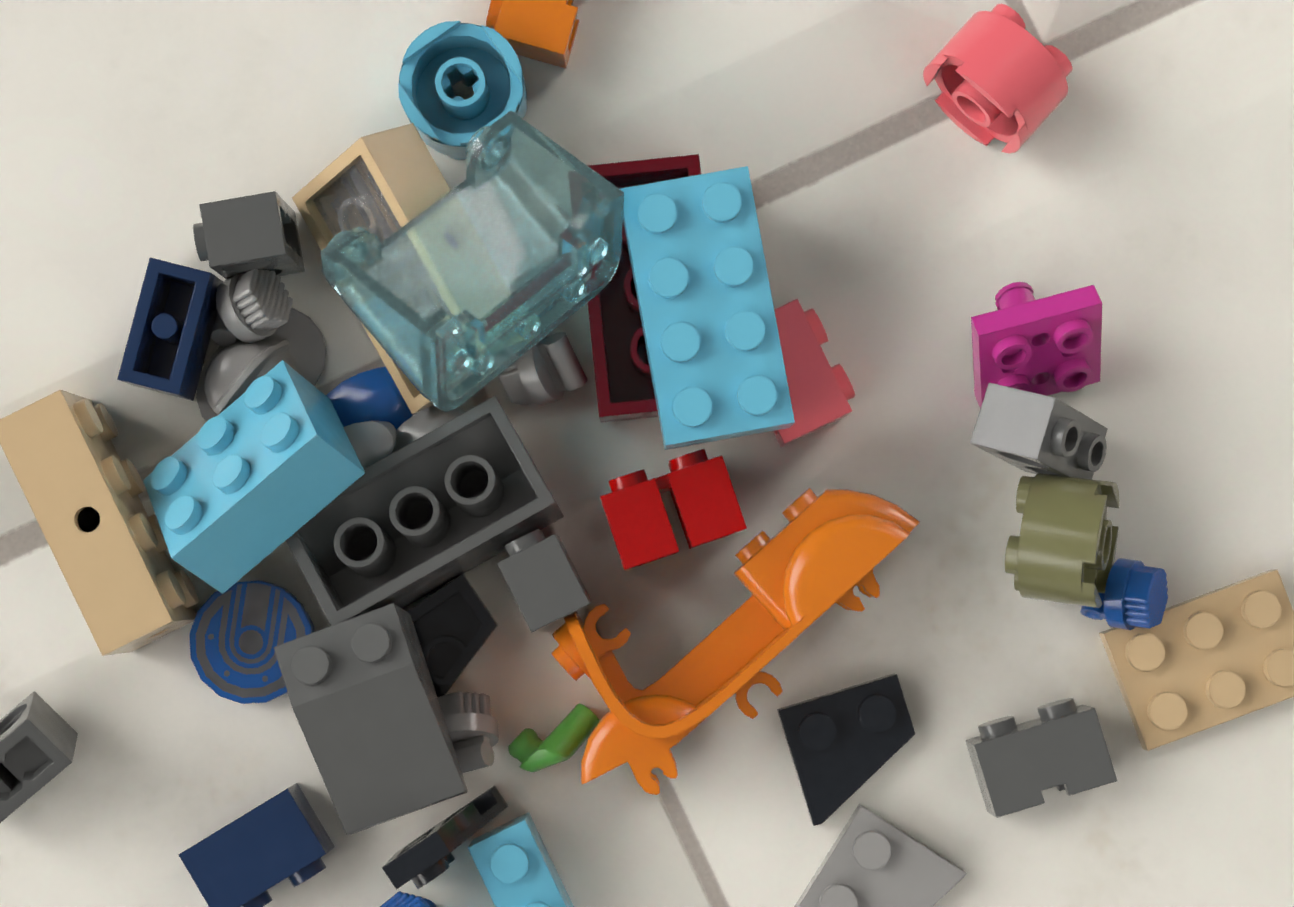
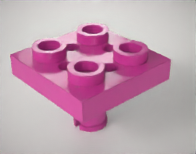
M1011 283L1000 289L995 296V304L998 310L971 317L974 394L980 409L989 383L1048 396L1059 392H1074L1084 388L1086 385L1100 382L1102 301L1094 285L1035 300L1033 289L1028 283Z

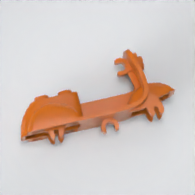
M809 488L782 512L789 521L785 527L772 538L762 530L735 555L742 565L733 574L750 591L752 596L667 673L643 690L634 688L627 680L613 653V650L621 648L628 641L631 632L625 628L612 639L603 638L597 632L596 624L598 619L609 610L605 603L594 607L588 613L584 624L577 612L565 616V623L552 634L559 646L551 654L575 681L586 674L592 680L597 691L610 709L589 735L581 760V784L587 783L628 762L638 784L643 790L649 794L658 795L660 793V784L657 775L651 772L652 769L660 768L663 771V775L670 779H676L678 776L677 765L670 748L677 745L734 694L738 708L744 715L754 719L758 712L747 699V693L751 686L758 683L765 684L777 697L783 692L781 684L773 675L760 670L834 603L846 610L862 612L865 608L860 598L856 597L853 593L855 586L858 587L859 592L871 598L873 596L878 598L880 596V586L873 574V568L901 544L920 521L898 505L873 494L848 489H827L817 497Z

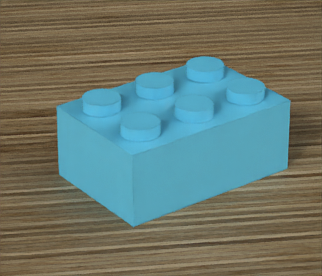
M282 360L267 374L254 380L246 392L223 412L209 419L201 427L200 431L173 455L160 461L143 482L171 559L223 594L364 475L365 471L331 400Z

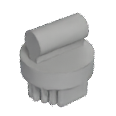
M254 269L240 275H233L221 282L216 292L218 311L211 334L212 340L221 346L233 345L236 342V338L246 343H256L274 334L278 327L286 324L289 319L293 299L288 297L289 292L284 290L285 285L280 282L281 277L276 275L275 271Z
M558 332L549 337L542 333L532 335L536 342L499 368V379L511 403L524 406L532 403L544 405L560 400L564 396L565 390L572 391L578 389L588 380L565 332Z
M461 691L439 696L440 707L462 773L492 766L494 763L492 747L498 743L499 735L498 721L495 717L491 716L490 696L484 693L478 694L475 692L470 694V692L462 693Z

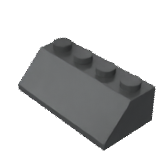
M493 396L365 468L364 475L290 536L286 542L330 626L392 603L400 608H404L461 574L505 551V545L537 529L542 530L563 518L564 515L496 396Z

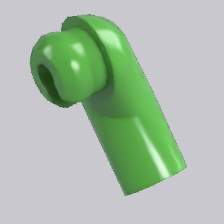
M579 703L544 740H541L533 729L525 728L508 746L509 754L522 763L519 766L520 768L533 773L570 759L589 738V735L600 720L588 707Z

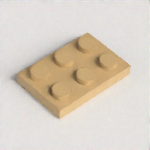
M1278 569L1265 571L1165 608L1161 624L1150 629L1135 627L1133 630L1111 628L1099 633L1142 749L1147 751L1294 697V611Z

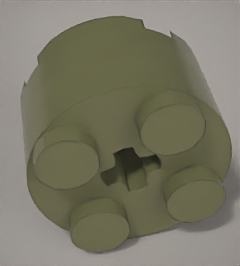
M1038 473L1035 477L1022 476L1020 478L1016 495V511L1023 514L1020 536L1011 535L1008 539L1005 553V572L1014 574V588L1020 592L1023 598L1094 608L1101 607L1103 603L1099 593H1105L1107 579L1114 564L1117 547L1118 526H1112L1111 520H1107V507L1119 508V490L1116 482L1076 477L1070 478Z

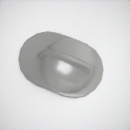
M291 308L288 322L278 327L276 332L256 343H246L236 338V342L233 345H220L206 362L197 386L196 399L204 420L207 422L209 419L218 416L245 393L254 380L267 374L282 360L315 386L324 370L326 347L321 331L311 318Z

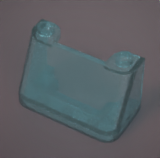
M509 111L492 125L480 128L471 137L466 148V180L382 243L376 234L362 226L338 233L331 239L327 247L320 251L322 270L326 281L417 390L436 407L445 412L454 410L466 402L599 294L607 286L619 266L624 192L513 111Z

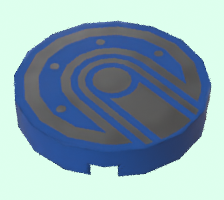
M266 581L236 582L223 594L219 591L214 592L197 611L189 634L191 660L200 679L218 696L241 704L266 703L287 693L274 647L315 632L314 624L308 612L305 611L303 604L286 588Z

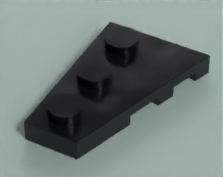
M461 574L407 611L411 614L437 697L447 694L498 627V623L464 574Z

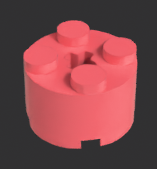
M997 4L991 12L979 11L974 13L925 67L923 78L926 86L935 79L942 91L935 101L941 110L960 129L986 146L994 138L1008 143L1001 152L1011 154L1017 152L1065 99L1068 94L1066 77L1072 72L1073 67L1062 51L1051 45L1043 46L1032 34L1025 30V23L1015 10L1005 4Z

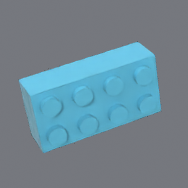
M748 166L619 189L620 205L664 449L669 450L790 428L795 423Z

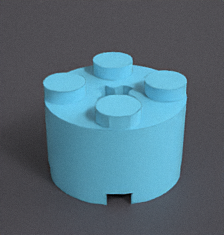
M446 21L425 30L410 44L402 60L403 64L399 74V99L410 123L414 124L422 140L428 146L450 158L465 160L467 158L488 155L501 148L514 136L527 111V91L518 56L510 43L500 33L484 25L461 23V21ZM462 81L466 87L473 88L474 95L467 100H464L461 96L455 97L452 88L454 84Z

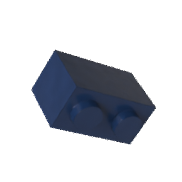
M150 257L117 380L136 387L194 401L218 311L216 292L218 286L223 281L210 272Z
M298 783L178 855L209 907H263L272 901L267 890L288 878L293 887H296L324 870L326 866L321 857L326 855L335 846Z

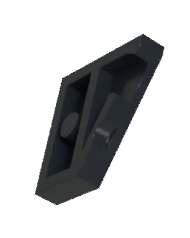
M895 673L777 709L813 826L826 821L915 735L900 682Z
M494 785L397 851L382 869L396 890L410 880L413 881L417 889L423 887L450 867L449 864L455 860L451 853L453 850L506 809L508 804Z

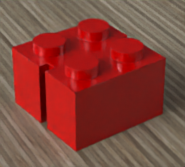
M701 449L669 460L670 473L648 480L645 469L608 481L612 492L600 496L625 571L679 552L660 495L661 493L670 491L689 549L747 529L722 455L708 460L705 449Z

